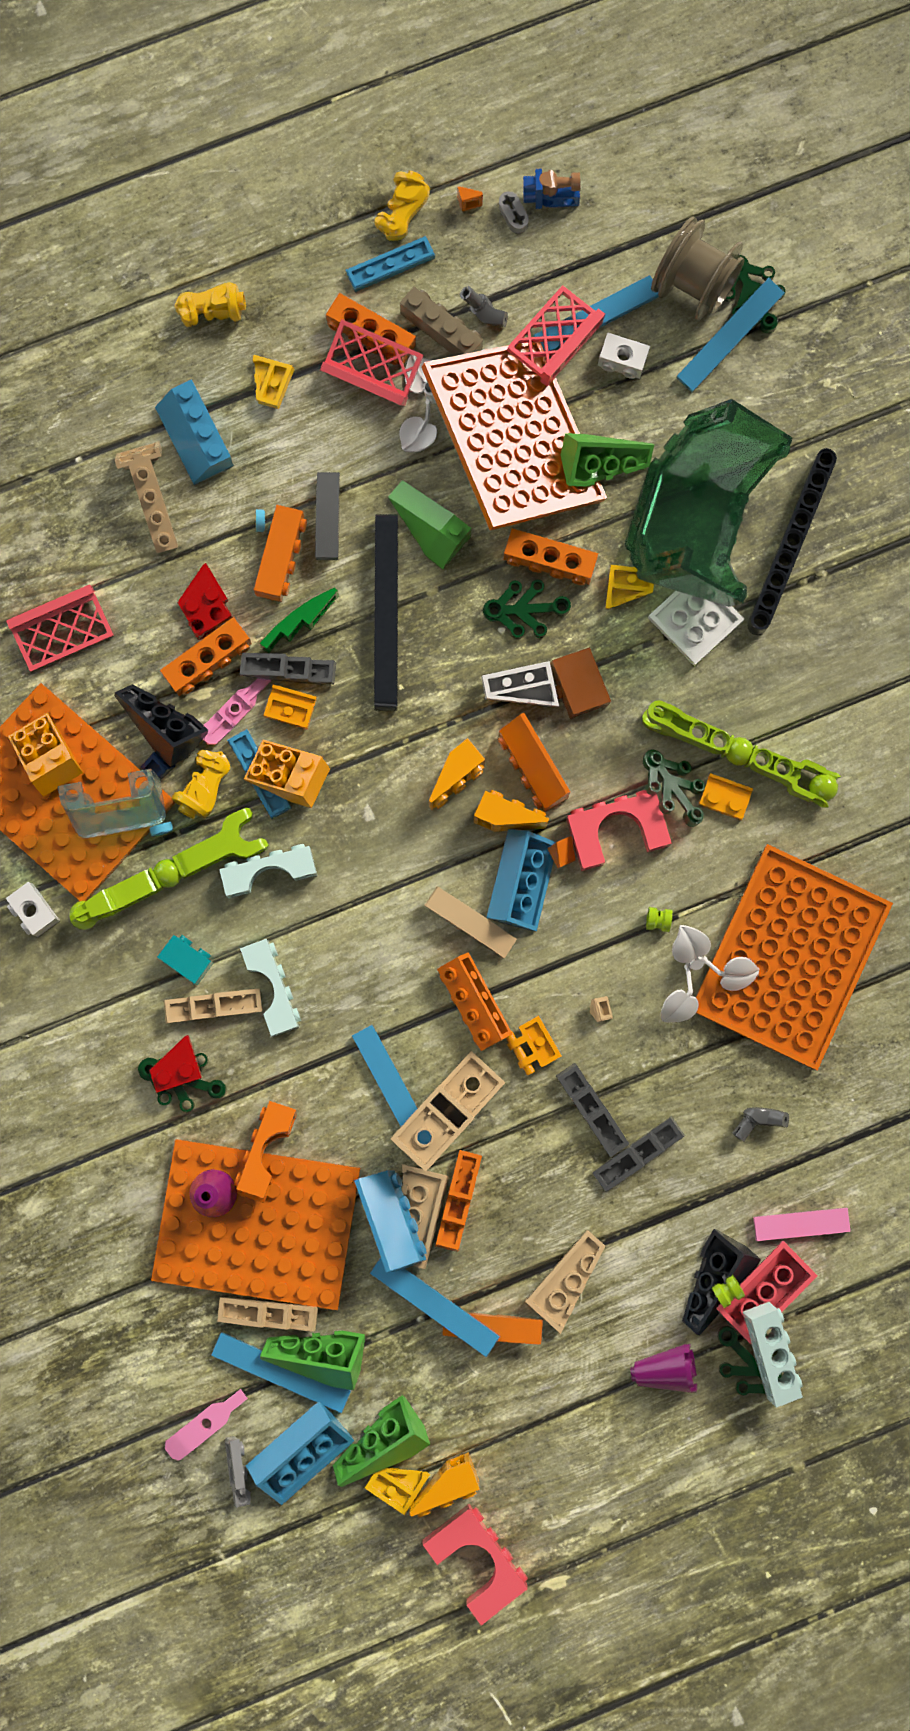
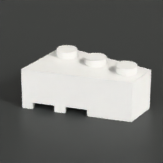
M550 661L481 676L486 700L548 707L559 706Z

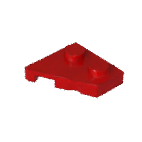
M204 563L177 603L187 620L190 621L219 599L224 603L228 602V599L207 563Z
M189 1035L184 1036L150 1069L156 1093L202 1079Z

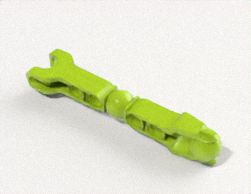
M657 700L652 702L642 715V723L646 728L661 735L677 738L712 754H721V757L726 756L727 760L733 765L750 767L754 772L786 786L787 792L792 796L808 802L811 801L822 808H828L827 802L832 800L837 794L838 784L836 780L841 778V776L836 772L826 770L825 767L808 759L798 762L764 748L758 749L757 745L753 747L752 743L746 738H734V735L729 736L727 732L691 717L679 708L663 701ZM697 728L701 730L702 738L694 737L692 729ZM715 737L722 739L723 747L715 746L713 739ZM757 755L765 759L764 766L757 764ZM778 764L786 768L785 775L778 773ZM802 769L816 774L810 781L809 791L797 785L798 780L801 778Z
M250 808L241 809L225 818L221 831L216 835L172 857L173 859L159 861L154 869L144 870L112 887L100 891L87 901L75 903L69 912L70 922L78 929H90L98 920L120 913L126 908L163 890L162 887H174L181 878L190 877L231 856H236L240 859L257 856L267 850L269 844L263 838L249 842L240 837L241 827L251 821L253 817Z

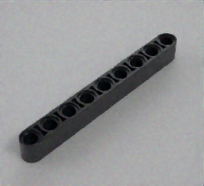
M825 448L820 450L809 470L748 620L747 627L753 635H762L771 624L835 466L837 456L831 449ZM820 459L828 460L829 465L822 464ZM812 479L820 480L821 485H815ZM809 498L812 500L813 505H807L803 499ZM801 518L804 520L805 525L797 524L795 519ZM793 538L797 545H790L787 539ZM785 558L789 565L783 566L780 564L779 559ZM770 579H778L781 585L774 586ZM767 598L771 600L772 606H765L762 599ZM754 619H761L764 622V626H756Z
M375 514L374 711H397L398 514Z

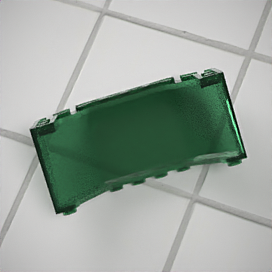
M730 399L689 414L683 421L685 426L680 433L677 434L675 432L663 446L665 451L660 458L655 457L651 461L624 543L626 549L631 553L629 557L632 565L638 570L636 574L640 580L728 607L743 604L747 597V586L739 582L730 563V556L737 540L736 536L743 520L742 516L749 500V494L777 461L788 456L793 437L740 403Z

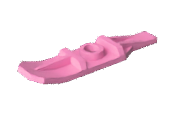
M257 678L249 687L238 690L204 724L209 731L203 741L207 745L218 744L255 706L258 694L271 680ZM238 705L239 711L232 712L231 707Z
M240 1389L225 1402L211 1404L167 1439L165 1450L172 1459L181 1460L227 1423L231 1412L248 1398ZM204 1419L211 1421L209 1428L203 1427L202 1421Z

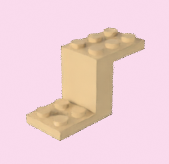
M471 1051L390 1139L426 1172L506 1082ZM470 1077H475L479 1080V1088L475 1091H470L466 1087V1081ZM427 1130L430 1132L432 1138L428 1144H421L418 1141L417 1135L420 1131Z

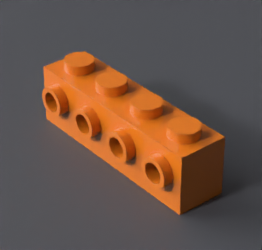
M276 504L254 586L256 596L282 602L283 597L288 596L290 583H287L289 575L294 574L296 562L293 561L295 553L299 554L301 548L300 533L305 532L307 519H304L302 510Z
M469 952L454 958L437 969L441 981L446 985L453 1003L462 1015L463 1022L468 1026L475 1044L478 1045L481 1051L513 1034Z

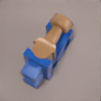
M535 169V176H523V203H535L536 209H542V205L545 207L579 206L580 172L571 173L570 177H557L556 173L552 170L542 173V169Z

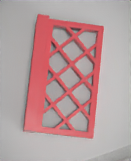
M562 285L510 343L507 351L540 376L541 382L548 386L603 323L605 313L600 309L595 311ZM562 294L570 300V306H558V299ZM583 310L589 316L586 319L576 320L575 311ZM571 311L572 320L560 321L559 312ZM546 312H556L557 321L545 322L544 314ZM573 325L574 333L572 335H562L561 326ZM542 327L543 337H531L530 330ZM545 327H558V336H546ZM559 341L560 348L556 351H548L547 342ZM532 342H544L545 351L533 352ZM518 343H528L529 352L521 353L515 347ZM533 357L546 358V364L542 369L534 363Z
M341 319L327 358L322 363L320 370L401 406H405L408 400L407 396L424 355ZM345 326L353 329L356 337L346 343L342 337ZM357 331L363 333L364 335L359 336ZM370 336L373 338L376 347L365 352L361 339ZM377 340L384 342V344L379 345ZM357 341L362 353L351 358L346 346ZM391 345L397 356L385 361L381 348ZM343 348L347 360L341 363L332 360L335 351ZM398 349L404 351V353L399 354ZM378 350L382 362L371 367L367 354ZM408 354L416 356L417 359L414 366L405 369L401 357ZM364 357L368 368L361 372L356 371L352 361ZM398 359L402 371L391 376L387 363ZM384 365L388 377L379 381L375 378L373 369ZM370 372L371 377L364 373ZM404 374L407 381L404 391L396 388L393 378ZM390 380L391 385L386 384L384 382Z
M90 584L6 620L30 672L114 636L96 597V593ZM92 600L96 607L93 617L81 613L84 604ZM70 611L77 614L72 626L60 622L63 613ZM98 613L100 615L101 620L96 619ZM80 615L92 620L87 632L75 628ZM46 620L56 623L51 635L40 631L42 623ZM95 621L104 624L107 633L99 637L91 634ZM59 624L71 629L67 641L55 637ZM26 629L34 631L31 644L22 642L19 632ZM74 630L86 634L83 644L77 646L70 643ZM38 633L50 638L46 650L34 646ZM89 636L94 637V639L88 641ZM53 639L65 643L62 653L56 655L49 652ZM24 645L29 647L28 652L26 651ZM68 645L73 646V648L67 650ZM32 649L44 652L42 661L35 665L32 664L29 658ZM48 654L53 656L51 658L46 659Z

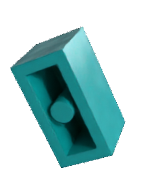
M173 934L157 958L192 983L198 985L214 964L209 960L211 955L202 948L198 951L192 948L191 944L193 942L182 934L180 937Z

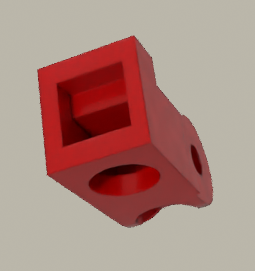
M219 599L192 618L188 625L196 638L201 640L229 621L233 616L225 603Z

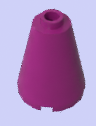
M207 1170L199 1174L192 1182L190 1201L195 1210L203 1216L219 1217L226 1214L233 1207L237 1198V1188L234 1186L235 1183L229 1174L221 1170ZM207 1192L210 1193V1199L207 1197Z
M683 1344L635 1361L634 1367L630 1369L632 1382L636 1381L637 1386L696 1393L697 1383L693 1384V1378L697 1376L693 1349L690 1350L691 1344Z

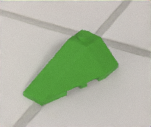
M565 433L561 460L566 483L568 486H591L603 479H613V476L618 474H628L650 467L654 444L588 434Z
M403 480L388 496L399 516L409 528L410 533L418 542L424 555L442 570L471 537V527Z
M334 1331L333 1335L320 1336V1333H312V1337L299 1338L297 1335L268 1337L260 1359L328 1386L354 1391L361 1372L365 1334Z
M403 1395L385 1406L378 1413L380 1417L371 1427L368 1425L363 1430L365 1434L356 1444H351L335 1462L333 1468L338 1486L343 1487L407 1460L430 1445L424 1424Z

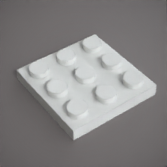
M698 571L648 616V619L694 666L744 621V618Z

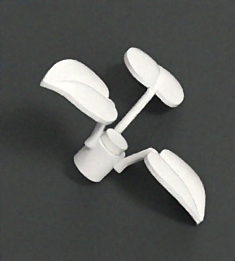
M410 355L405 369L414 366L417 359L416 356ZM426 358L422 359L410 389L415 394L424 392L426 397V416L424 421L420 417H411L403 422L399 436L402 450L405 452L423 451L434 443L437 436L436 427L428 423L430 419L431 403L436 404V401L421 368L424 362L432 361Z
M680 925L678 935L672 947V955L676 961L686 963L684 968L686 970L688 992L676 990L667 997L661 1009V1020L667 1023L682 1022L690 1019L697 1012L698 1000L696 997L691 996L693 993L691 969L699 970L705 963L719 976H723L720 984L724 989L737 991L747 987L756 979L759 967L749 958L737 957L725 965L724 971H720L707 957H703L711 948L709 938L695 928Z

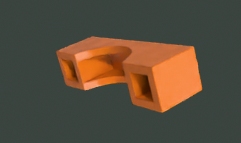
M269 1101L267 1107L262 1108L259 1120L262 1122L259 1129L255 1128L251 1138V1142H253L251 1151H246L243 1159V1164H245L243 1173L239 1172L235 1180L234 1186L237 1187L238 1195L265 1203L273 1179L272 1175L262 1165V1156L264 1150L271 1142L290 1136L297 1116L296 1109Z

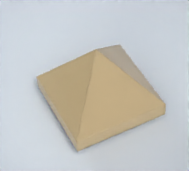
M607 996L591 999L590 1013L597 1022L613 1019Z

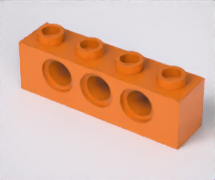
M341 293L338 294L326 313L327 324L335 332H337L341 319L346 321L349 318H354L356 321L352 324L366 330L373 329L375 334L413 350L416 346L415 335ZM345 326L343 333L350 340L355 339L353 329ZM357 331L359 336L364 335L363 333ZM368 336L361 339V343L368 350L376 347L372 337ZM377 340L379 345L384 344V342ZM388 345L381 348L386 360L397 356L393 346ZM398 349L399 354L404 353V351ZM410 354L401 357L403 364H405ZM396 359V360H394V361H392V362H389V363H391V364H393V365H396V364H399V365H400L398 359Z
M512 528L503 560H506L512 566L519 567L523 565L529 567V570L536 573H541L542 571L550 573V576L557 579H563V577L571 579L577 585H590L599 553ZM532 549L534 555L526 556L522 551ZM546 555H553L556 561L549 563L544 557ZM574 561L578 567L570 569L566 566V563Z
M233 617L160 671L178 696L182 694L187 695L194 690V686L197 683L210 679L213 676L212 672L219 667L223 669L228 666L232 661L231 659L237 654L240 656L242 653H246L250 649L249 646L252 642ZM225 641L232 643L231 647L227 650L220 648L221 644ZM205 655H213L211 662H202V658ZM187 668L195 669L192 676H184V671Z

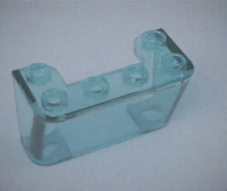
M152 769L128 773L131 796L94 803L88 794L83 793L82 782L58 786L59 798L74 830L82 838H92L161 824L166 817L160 778ZM141 776L146 777L148 780L144 781L139 789L136 788V779ZM69 790H76L77 793L72 794Z

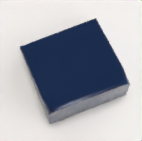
M153 752L141 765V769L153 782L157 783L172 771L176 765L170 767Z

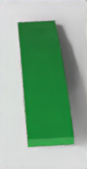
M332 588L292 611L260 642L261 648L265 652L270 653L282 637L291 642L304 625L312 630L339 597L338 590Z

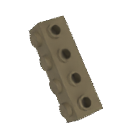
M413 286L401 300L400 314L454 356L483 351L482 336L477 331L468 329L459 317L450 315L442 304H436L432 301L424 290L421 289L419 291Z

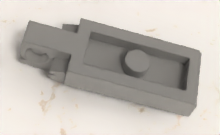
M235 1436L225 1437L229 1480L233 1492L234 1506L250 1505L251 1492L245 1488L244 1482L247 1480V1470L245 1466H242L241 1456H244L242 1441L239 1442V1439Z

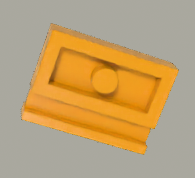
M273 684L263 716L308 730L317 697Z
M710 773L698 805L742 820L753 788Z

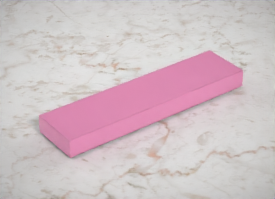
M848 1208L753 1217L756 1241L851 1232Z

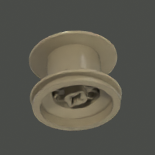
M692 216L683 224L666 250L653 278L651 291L658 292V296L661 299L666 297L674 286L700 301L695 315L696 320H700L708 311L714 314L723 304L734 286L744 264V258L740 257L743 243L741 241L737 242L727 254L701 239L705 229V221L702 219L697 222V219Z

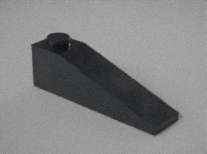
M133 684L114 693L118 702L154 752L170 767L188 758L208 734L209 730L189 713L184 715L176 711L175 706L171 704L165 705L157 701L156 696Z
M713 1229L702 1248L700 1257H703L699 1271L696 1270L694 1276L697 1279L694 1291L689 1294L682 1320L684 1324L699 1336L720 1313L716 1308L721 1303L712 1287L717 1284H726V1279L732 1275L740 1285L761 1261V1258L748 1247L717 1229Z

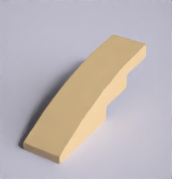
M436 886L424 905L502 958L507 956L517 940L508 932L438 886Z
M260 988L163 1001L166 1024L262 1012Z
M220 1297L217 1322L260 1328L270 1327L313 1332L316 1331L318 1307Z

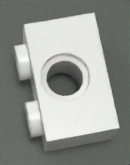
M607 333L598 366L608 372L616 371L623 373L627 378L640 379L650 346ZM625 355L628 360L622 361L618 356Z
M27 882L6 898L9 902L8 909L15 917H20L23 921L20 925L28 935L32 934L39 937L60 921L34 884ZM35 905L36 913L28 917L26 913L27 908Z

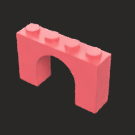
M646 790L637 792L636 796L628 798L625 795L615 798L614 803L606 805L605 802H600L592 805L593 809L584 811L583 808L570 811L571 815L567 816L566 821L573 839L581 871L604 865L605 859L598 839V828L604 819L612 815H625L637 823L647 853L669 847L672 844L663 813L659 809L660 803L657 794L652 796Z
M468 1504L423 1539V1546L437 1565L457 1549L466 1545L480 1546L492 1556L495 1563L492 1577L485 1585L466 1599L467 1607L482 1626L528 1589L526 1582L528 1577L521 1567L516 1569L511 1562L513 1557L506 1547L501 1548L497 1543L499 1538L491 1527L487 1529L483 1524L484 1517L478 1508L475 1507L473 1509Z

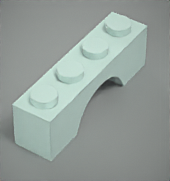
M300 844L291 847L292 851L283 853L282 850L270 852L269 857L260 859V856H253L247 858L246 863L238 864L236 861L225 864V868L219 870L226 897L233 898L251 893L256 877L268 869L284 870L295 881L317 876L311 848Z
M267 939L240 948L247 970L266 975L273 984L274 1000L270 1008L263 1014L271 1036L274 1037L299 1028L298 1022L301 1021L298 1009L292 1008L290 1000L294 998L290 987H285L282 980L286 975L282 965H277L275 956H278L274 943H269Z

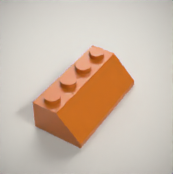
M525 713L520 714L499 730L500 737L497 740L503 750L507 749L511 755L509 761L515 770L519 769L522 777L520 780L526 790L531 789L534 795L532 800L537 809L542 808L543 812H546L566 801L570 795V790Z

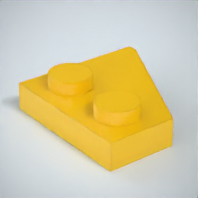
M253 355L255 365L254 379L257 387L256 400L259 404L279 409L295 369L292 365Z
M610 565L605 609H610L653 593L656 570Z
M388 1467L373 1473L364 1488L405 1515L430 1474L425 1471Z

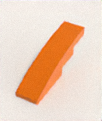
M459 1150L436 1247L455 1252L459 1251L482 1155Z
M468 1313L500 1336L499 1342L541 1344L543 1320L499 1314ZM443 1326V1336L458 1337Z

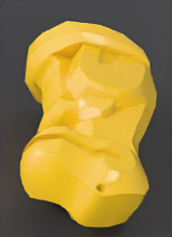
M401 171L395 174L393 181L396 188L393 198L387 204L388 208L393 212L391 215L379 212L377 217H375L374 225L380 232L385 234L389 241L402 240L407 236L408 225L411 219L428 200L430 187L424 182L423 176L414 171H408V173Z
M231 282L223 283L200 293L184 292L180 294L175 303V311L180 315L186 327L197 325L199 322L198 315L204 313L208 321L213 318L223 320L229 317L234 322L241 321V311L246 310L244 292H239L238 286Z
M198 751L197 757L195 756V762L204 768L203 772H193L191 774L192 780L185 786L183 792H174L172 800L180 805L178 808L179 812L192 819L196 815L202 818L210 815L215 806L220 781L230 771V763L223 752Z

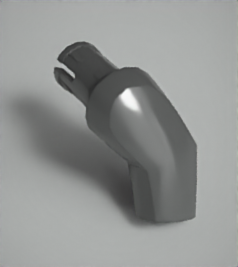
M470 286L468 288L464 287L461 290V299L470 305L472 313L486 325L506 327L508 321V313L506 311L494 308L486 295L477 294Z
M747 1108L743 1111V1119L732 1134L745 1142L755 1126L765 1125L787 1128L789 1114L775 1109Z

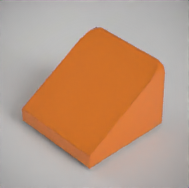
M457 187V197L462 211L483 205V193L481 191Z
M572 836L562 839L547 848L557 868L575 861Z

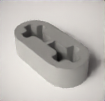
M504 192L499 198L500 212L512 232L517 234L523 233L528 228V215L515 193ZM505 200L512 202V210L508 204L505 205ZM515 215L519 221H522V225L515 223Z

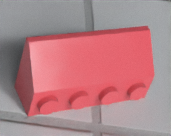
M782 1241L740 1284L745 1297L740 1300L734 1298L728 1307L724 1308L720 1304L716 1309L751 1344L743 1311L770 1302L774 1307L779 1308L783 1312L818 1275Z

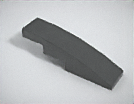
M317 472L316 560H338L340 472Z
M242 653L241 676L308 684L334 685L336 662L334 660H312L310 657H288L286 654Z
M576 1063L556 1075L564 1090L610 1157L629 1145L622 1131Z
M671 1116L592 1173L605 1192H607L678 1142L685 1134Z

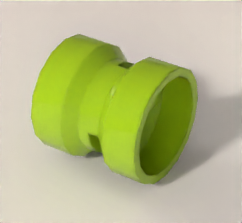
M649 907L646 930L658 928L662 932H670L672 910L664 909L663 911H658L655 907Z
M733 1275L726 1279V1284H717L712 1287L724 1308L731 1305L734 1298L740 1300L745 1297L741 1286Z

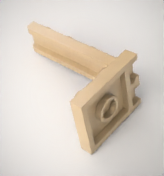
M160 441L117 453L115 457L117 469L122 467L124 470L130 469L156 553L178 548L174 530L152 462L159 460L158 457L162 456Z

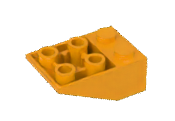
M48 713L8 736L29 779L43 797L83 773Z
M468 738L449 753L429 799V808L431 810L435 807L440 809L449 801L447 798L452 793L457 795L466 787L465 784L468 780L472 778L474 781L484 773L485 758Z
M262 740L244 780L292 803L312 808L330 768L322 756Z
M491 790V792H484L473 823L493 832L508 831V829H546L549 818L545 817L546 813L543 811L524 808V803L512 799L510 802L503 798V794Z
M469 1452L447 1460L411 1504V1517L414 1515L423 1517L431 1513L432 1508L437 1506L445 1508L454 1503L453 1500L463 1497V1499H468L477 1494L476 1491L480 1490L479 1478Z

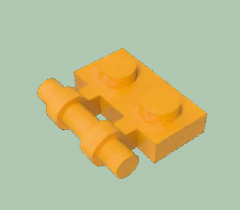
M539 1016L518 1027L522 1033L521 1037L516 1038L513 1033L506 1038L509 1043L507 1044L508 1048L513 1050L519 1060L518 1065L520 1069L523 1068L527 1076L535 1072L531 1064L535 1060L538 1061L542 1068L562 1056ZM527 1042L533 1052L528 1057L521 1047V1044Z

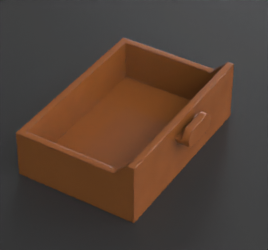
M590 647L551 661V671L557 685L555 686L557 698H562L570 719L610 704L611 699Z

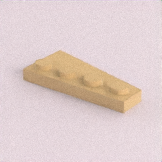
M402 1164V1192L409 1200L411 1218H414L418 1225L417 1235L426 1248V1261L413 1266L426 1269L448 1176L428 1170L425 1172L423 1169Z
M589 1230L584 1232L525 1300L531 1308L560 1334L605 1248V1245Z

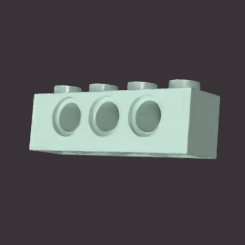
M767 1302L743 1311L767 1399L777 1408L802 1398L800 1388L803 1385L799 1375L795 1372L796 1360L792 1352L789 1351L788 1344H790V1338L782 1326L784 1317L781 1310ZM772 1328L771 1332L766 1335L767 1330ZM778 1350L777 1354L772 1357V1354ZM784 1372L783 1376L778 1379L779 1375Z

